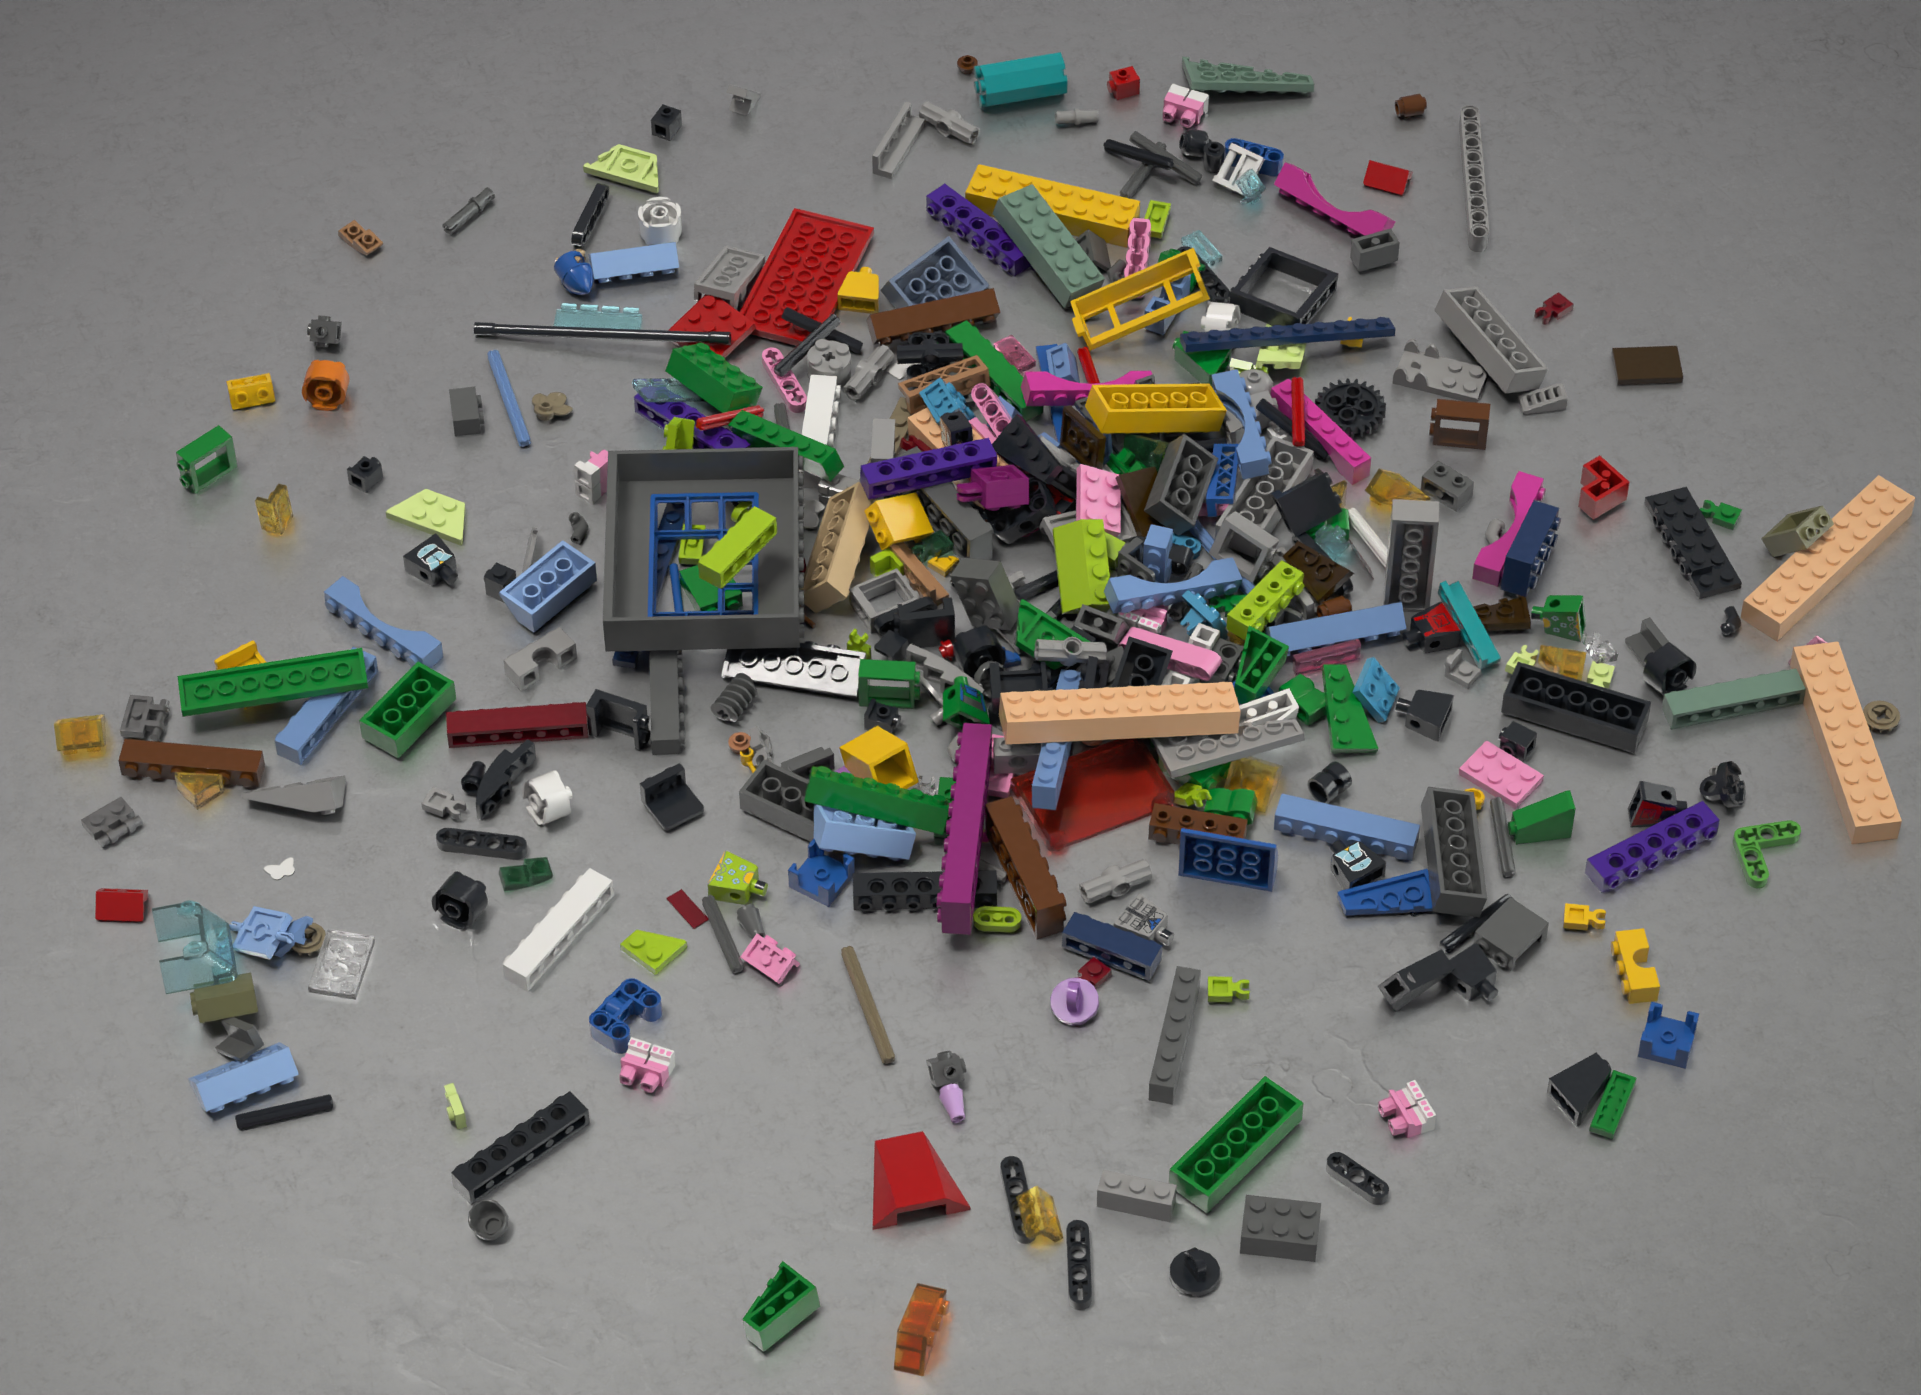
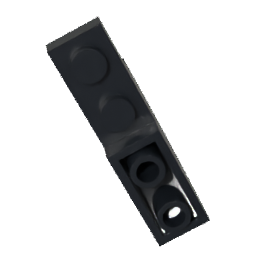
M527 739L513 753L504 749L489 766L482 778L476 796L475 804L479 820H482L487 814H491L502 800L510 796L512 792L511 781H514L527 766L533 764L536 759L535 744Z

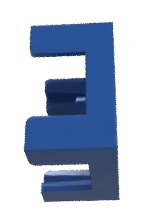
M813 839L808 845V858L797 870L796 863H793L788 869L789 888L830 907L853 878V873H855L854 857L844 854L843 863L825 855L824 850L819 848L815 839Z
M1651 1002L1645 1030L1640 1040L1638 1057L1686 1069L1697 1029L1699 1013L1687 1011L1686 1020L1683 1022L1661 1016L1663 1005Z

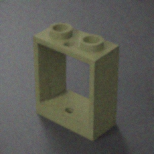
M1822 505L1787 514L1761 540L1771 556L1776 557L1808 549L1834 523Z

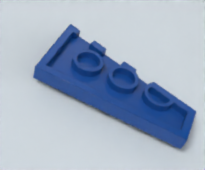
M1428 869L1337 892V899L1345 916L1433 911Z

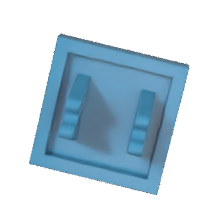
M1187 590L1182 595L1191 608L1181 621L1182 627L1189 624L1186 628L1189 636L1192 635L1199 623L1220 630L1221 639L1226 640L1230 636L1226 630L1227 623L1221 618L1220 613L1214 607L1210 608L1199 593L1194 595L1191 591Z
M1372 657L1366 660L1352 693L1361 702L1363 709H1367L1374 719L1381 723L1386 721L1400 687L1379 662Z

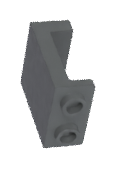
M1510 897L1475 931L1474 943H1477L1482 951L1499 966L1512 971L1515 968V961L1536 940L1541 943L1547 937L1549 922Z

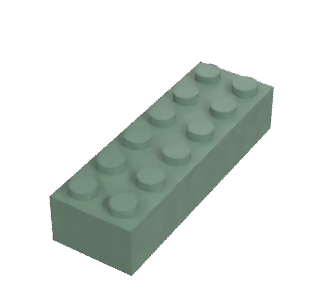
M1033 184L998 198L992 214L1064 309L1072 306L1070 301L1102 287L1105 280L1103 275Z

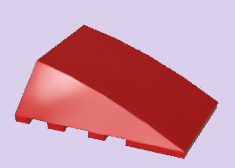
M923 1131L875 1141L873 1230L897 1225L898 1213L944 1205L946 1215L971 1210L970 1205Z

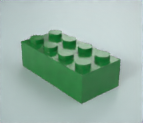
M704 343L674 348L665 372L722 413L756 406L763 388L756 383L754 378L745 375L740 371L739 367L731 365L722 355L716 354Z
M417 661L359 720L362 738L399 758L456 700L454 681Z

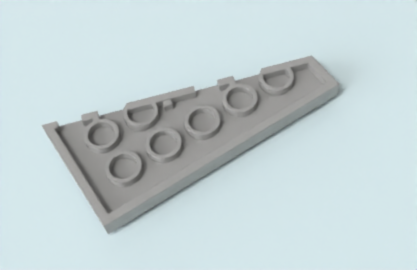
M1291 719L1267 721L1265 725L1252 726V722L1243 723V726H1239L1238 733L1152 737L1150 740L1170 777L1175 778L1301 742L1305 738L1304 732L1297 720Z

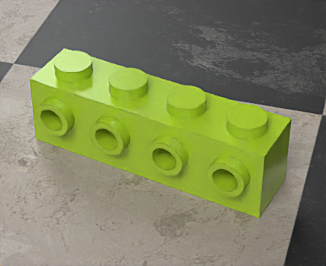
M755 506L748 513H745L734 527L729 528L727 534L720 541L715 542L713 548L706 555L701 556L698 561L699 578L722 589L777 534L776 517Z
M1281 560L1227 614L1226 629L1243 640H1246L1248 626L1262 632L1263 627L1268 622L1271 623L1277 613L1282 608L1285 609L1295 595H1299L1304 588V573Z

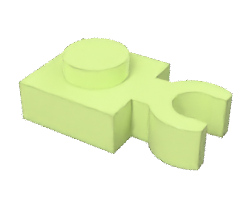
M1523 645L1520 654L1515 652L1507 662L1505 671L1513 674L1517 662L1535 666L1538 650H1535L1534 653H1528L1526 651L1527 645Z
M1592 661L1587 683L1609 689L1615 666Z
M454 1083L444 1085L445 1096L449 1103V1107H446L449 1121L455 1122L457 1130L467 1127L465 1112Z

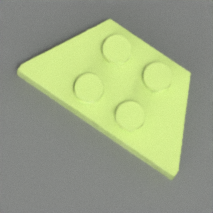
M618 144L612 147L610 151L599 155L596 162L591 165L587 162L583 166L584 173L657 194L659 192L657 155Z
M1306 343L1261 346L1255 368H1262L1263 364H1273L1274 369H1300Z
M424 489L386 511V518L431 535L436 533L444 540L460 546L463 545L466 511L464 502Z

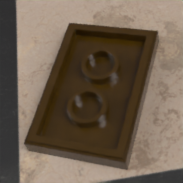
M1677 346L1612 348L1611 354L1617 385L1683 383V373Z
M1071 405L1064 406L1060 445L1081 464L1103 470L1106 437Z
M1155 466L1115 477L1137 536L1147 537L1151 524L1165 527L1144 512L1158 474Z

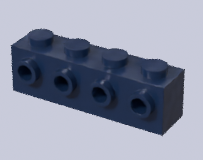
M1074 912L1062 932L1063 948L1089 958L1095 957L1104 964L1150 981L1162 960V945L1153 940L1136 936L1132 932L1118 929L1109 923L1092 919L1088 915Z

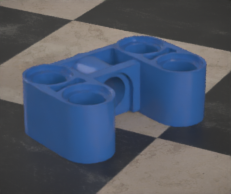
M635 978L624 980L589 1016L591 1037L616 1054L626 1053L631 1036L629 1026L624 1021L634 1014L647 1022H654L660 1019L662 1016L660 994Z

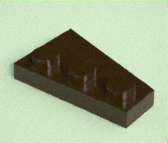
M1299 541L1282 556L1289 565L1304 573V585L1320 604L1326 601L1354 574L1349 569Z
M1517 595V598L1512 600L1507 598L1499 599L1498 603L1493 605L1484 603L1473 606L1486 631L1531 629L1527 600L1524 596Z

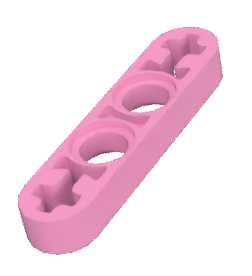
M772 347L765 349L762 352V364L788 409L794 413L805 411L807 396L792 370H789L783 377L775 374L774 367L784 358L779 349ZM786 385L794 386L791 390H786L783 387Z

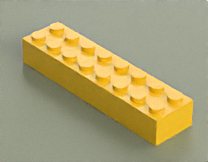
M978 164L966 189L965 199L988 216L995 217L992 213L998 198L1033 184L1071 235L1079 237L1086 230H1090L1104 239L1106 243L1126 248L1128 247L1130 222L1133 218H1140V201L980 164Z

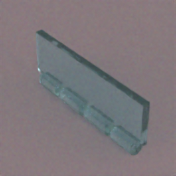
M562 303L561 309H556L554 326L641 329L642 315H639V308L624 307L623 313H620V307L602 306L601 312H598V305L581 304L579 311L577 310V304Z
M675 378L633 379L632 381L633 388L646 402L705 401Z

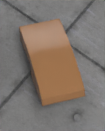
M355 220L338 230V236L366 256L383 245V242L370 229L365 230Z

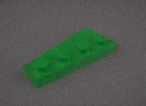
M1323 664L1321 669L1331 753H1377L1379 748L1362 704L1352 693L1355 686L1346 664Z

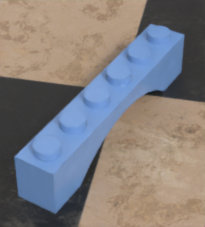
M1237 369L1212 374L1213 390L1225 408L1236 416L1245 430L1242 440L1236 448L1237 462L1242 479L1269 474L1268 465L1272 464L1270 452H1265V449H1267L1264 436L1260 437L1259 421L1255 422L1256 412L1254 406L1250 407L1251 397L1249 392H1245L1246 383L1244 377L1240 378Z
M1232 557L1214 560L1199 575L1177 583H1155L1132 575L1109 578L1104 594L1113 614L1120 612L1128 613L1137 609L1146 610L1155 606H1169L1173 603L1186 602L1182 595L1187 590L1191 591L1194 595L1199 593L1205 599L1224 594L1232 595L1238 591L1243 579Z
M344 576L324 591L325 606L331 613L335 612L346 623L354 625L362 634L370 636L377 644L391 650L396 657H401L411 667L418 661L432 668L443 658L442 642L427 632L399 629L376 618L364 605L359 586Z

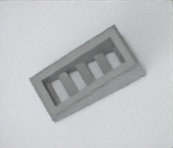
M1563 383L1554 384L1518 396L1523 415L1564 410L1567 407L1568 398ZM1528 401H1532L1533 405L1529 406Z

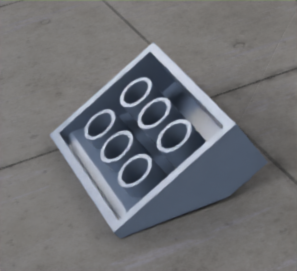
M948 236L888 280L880 291L898 309L982 291L990 285Z

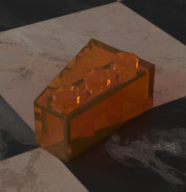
M917 1283L897 1330L894 1370L924 1376L932 1348L935 1345L937 1333L940 1332L943 1316H947L950 1301L946 1300V1289Z

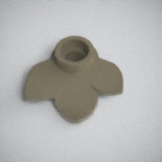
M552 392L548 396L538 393L532 398L536 417L544 421L551 420L554 415H567L573 411V408L565 405L567 397L561 392Z

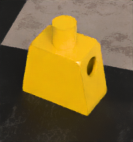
M862 267L860 272H848L838 292V310L869 314L879 313V276L872 274L871 268Z

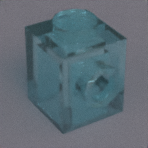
M1331 524L1327 527L1323 525L1315 533L1317 537L1314 541L1334 560L1351 545L1344 538L1346 533L1338 525L1335 527Z

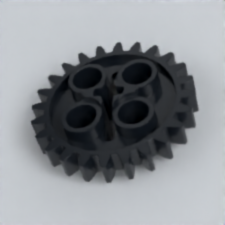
M1347 378L1346 383L1338 380L1337 385L1330 382L1329 388L1323 387V392H1318L1315 404L1346 434H1350L1351 438H1354L1357 433L1360 437H1363L1364 431L1370 435L1371 428L1377 430L1378 424H1383V418H1385L1386 413L1384 396H1380V390L1374 391V385L1366 387L1367 381L1358 384V379H1355L1354 383H1350L1349 378Z

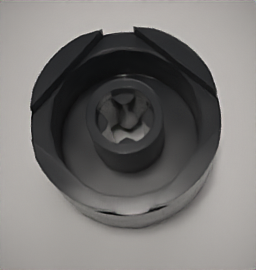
M982 625L956 635L953 655L963 672L972 677L973 680L979 666L985 662L996 661L1002 665L1005 663L1006 653L988 626Z
M1668 642L1655 652L1647 654L1644 659L1646 665L1643 671V679L1662 695L1672 691H1682L1688 687L1685 685L1688 679L1693 680L1697 666L1689 656L1671 642Z
M455 871L432 897V907L435 912L438 910L442 914L440 919L447 925L456 929H464L466 926L470 927L488 904V898L485 893L486 886L481 881H475L461 872Z

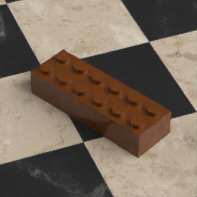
M1012 796L985 804V834L1003 871L1007 872V879L1036 940L1063 932L1064 921H1066L1064 907L1067 906L1066 898L1057 889L1056 877L1049 873L1048 861L1046 857L1041 856L1037 839L1033 840L1031 836L1030 824L1028 821L1024 822L1023 811L1020 804L1016 805Z

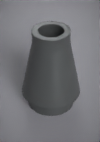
M747 904L737 910V920L750 935L751 939L756 934L764 937L765 932L759 909L753 904Z

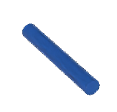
M673 563L669 565L674 611L682 612L684 609L678 565Z

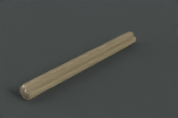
M852 946L843 947L841 949L843 961L882 1063L886 1065L895 1061V1054L855 950Z

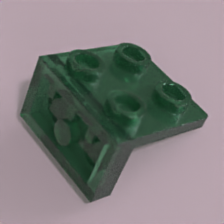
M1127 433L1124 438V447L1132 451L1136 456L1129 464L1130 467L1136 461H1139L1147 468L1155 466L1158 473L1169 443Z

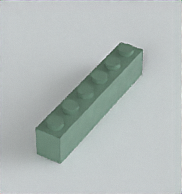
M1796 668L1781 670L1775 673L1760 674L1744 679L1739 678L1703 687L1672 691L1664 694L1662 710L1672 730L1803 704L1806 688Z

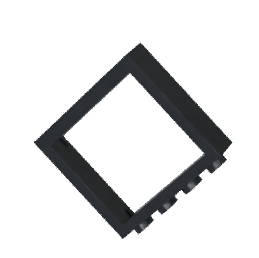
M1269 247L1264 254L1261 253L1257 262L1249 267L1246 275L1240 277L1238 284L1230 289L1228 297H1230L1229 304L1239 305L1241 314L1272 326H1287L1296 323L1309 324L1336 291L1338 273ZM1269 267L1318 286L1296 313L1247 294Z

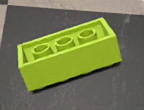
M1081 519L1053 528L1062 614H1079L1083 604L1107 613L1111 607L1104 594V589L1110 578L1103 519Z

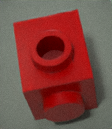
M1133 66L1109 72V81H1107L1108 91L1113 93L1116 100L1139 95L1140 78Z

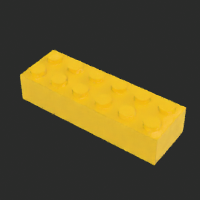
M1210 384L1092 385L1085 404L1101 433L1217 432L1220 431L1227 411Z

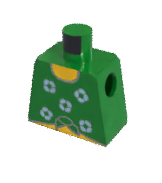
M1549 595L1544 607H1532L1531 619L1543 621L1546 634L1581 642L1586 627L1583 596Z

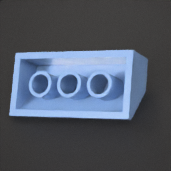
M676 242L588 254L593 277L598 279V283L610 282L611 277L619 276L620 280L632 279V274L640 273L641 277L653 276V271L662 270V274L675 273L674 268H679Z
M562 540L502 589L499 595L516 620L532 632H535L597 581L596 563Z
M814 804V839L822 850L827 852L840 850L850 855L863 853L873 858L885 856L896 861L901 859L909 860L916 836L912 827Z
M278 1042L256 1051L243 1062L233 1060L188 1078L202 1109L206 1112L210 1110V1113H214L224 1109V1104L233 1101L236 1104L248 1099L247 1095L254 1092L257 1094L265 1093L271 1090L270 1086L274 1084L284 1085L294 1080L293 1077L299 1074L289 1047Z

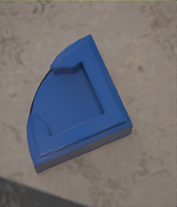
M1002 647L1006 653V660L1003 664L1004 668L1021 665V659L1016 652L1013 653Z

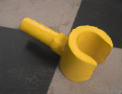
M748 748L749 755H743L742 751H740L741 764L748 766L752 773H754L757 768L752 763L754 757L753 749Z

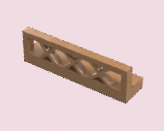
M975 355L898 383V389L906 397L907 410L910 414H914L927 408L919 393L932 384L927 381L937 380L941 377L946 383L951 382L957 392H961L964 396L970 394L973 387L977 384L983 383L988 387L990 386L989 369ZM974 364H976V365L978 366V367H975V368H973V369H972V368H967L968 366H971V365H974ZM951 372L958 373V374L953 375V376L947 375V374H949V373H951ZM912 386L918 387L917 389L911 391L907 389Z
M904 542L896 543L889 547L903 563L904 575L908 578L910 587L918 592L920 598L929 596L937 606L943 603V598H949V593Z

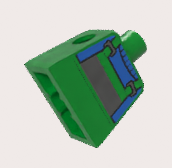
M958 676L954 679V685L943 692V721L962 730L964 723L990 724L981 691L969 686L967 677Z

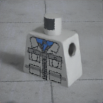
M1140 893L1114 922V927L1132 932L1136 936L1147 940L1159 941L1166 946L1170 945L1174 938V933L1167 930L1168 915Z

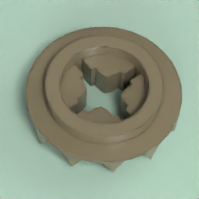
M1873 701L1868 703L1863 709L1867 724L1870 725L1871 730L1876 728L1880 732L1883 730L1891 731L1893 727L1898 726L1900 713L1889 702ZM1885 713V718L1877 720V717H1880Z
M312 923V925L305 929V938H311L312 943L305 941L303 945L295 942L291 948L292 952L296 951L300 956L303 953L311 956L314 951L320 952V948L325 946V930L320 925Z

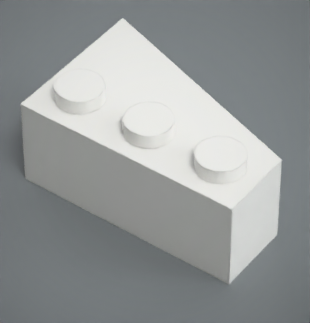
M1288 688L1239 705L1241 711L1239 726H1243V723L1252 722V726L1265 725L1267 721L1296 719L1299 706Z

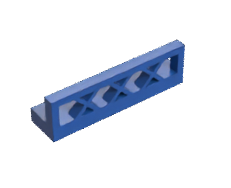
M1214 444L1213 455L1218 458L1207 489L1206 504L1208 517H1217L1218 504L1234 503L1239 468L1236 448L1239 444ZM1224 452H1234L1229 456L1224 454ZM1227 464L1232 466L1227 470L1224 469V466ZM1228 478L1230 480L1224 484L1222 483V479ZM1226 492L1229 496H1220V493Z

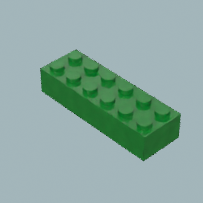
M1264 1076L1169 1169V1184L1177 1185L1176 1192L1208 1213L1302 1120L1304 1103Z

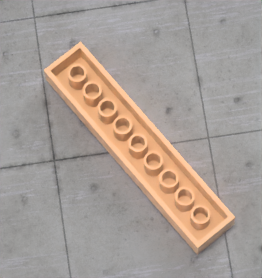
M1878 475L1832 518L1833 526L1808 549L1795 552L1743 601L1740 618L1775 641L1780 640L1912 516L1915 497Z
M1839 642L1793 647L1790 667L1791 669H1797L1806 688L1803 705L1851 844L1898 839L1902 820Z
M1232 682L1000 693L999 717L1006 745L1235 734L1239 730L1241 712Z

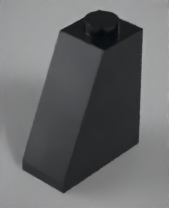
M1596 1052L1549 1078L1547 1093L1576 1127L1581 1125L1604 1092L1611 1076V1066L1607 1060L1602 1059Z

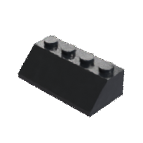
M1129 636L1112 688L1162 685L1173 650Z

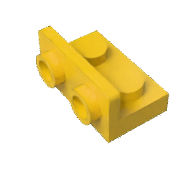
M270 373L226 381L233 410L275 402Z

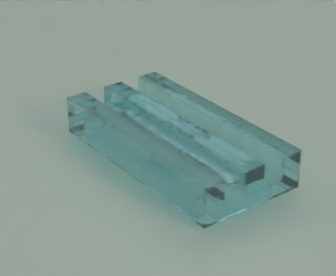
M1200 230L1181 238V244L1191 248L1194 247L1195 252L1207 265L1210 264L1212 266L1215 265V261H1218V263L1222 261L1220 252ZM1205 248L1210 252V254H1211L1212 256H1210V255L1206 252Z

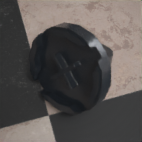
M1733 761L1720 763L1717 767L1716 775L1706 777L1701 782L1700 793L1709 801L1721 799L1728 808L1742 805L1745 800L1746 790L1744 780L1740 781L1739 775H1742V772L1738 765ZM1716 784L1715 789L1711 792H1708V789L1712 785Z
M1194 1247L1174 1257L1170 1264L1169 1279L1173 1287L1184 1295L1186 1293L1193 1294L1192 1297H1200L1209 1294L1216 1288L1220 1279V1267L1217 1260L1210 1253Z

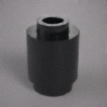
M1209 142L1204 146L1203 166L1210 173L1219 172L1224 162L1225 148L1219 142Z

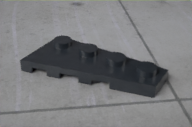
M1018 414L1014 416L992 443L995 452L1049 485L1063 469L1062 465L1025 419Z

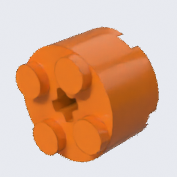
M329 360L312 361L306 371L302 386L304 400L306 402L308 400L312 403V407L322 411H331L337 409L338 405H342L345 401L350 382L345 365L341 362Z

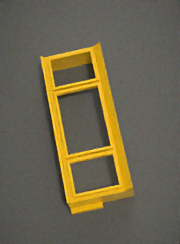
M1194 247L1070 301L1075 314L1072 321L1078 337L1083 336L1089 350L1092 351L1209 300L1210 297L1198 270V267L1201 265ZM1194 273L1200 291L1176 300L1170 283ZM1162 286L1165 287L1170 304L1127 323L1120 324L1115 310L1116 306ZM1108 310L1114 328L1091 338L1085 320Z

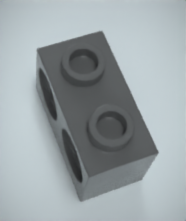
M1218 638L1212 651L1221 657L1222 663L1209 681L1199 679V683L1235 682L1244 647Z

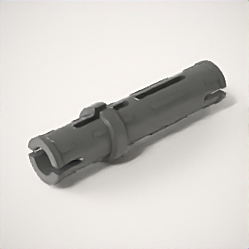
M486 187L479 195L470 198L466 206L442 224V227L445 228L444 231L452 235L473 215L483 211L484 206L495 198L494 192Z
M1199 563L1191 564L1184 581L1203 572V566ZM1184 601L1173 603L1168 610L1169 617L1174 620L1181 619L1188 604Z

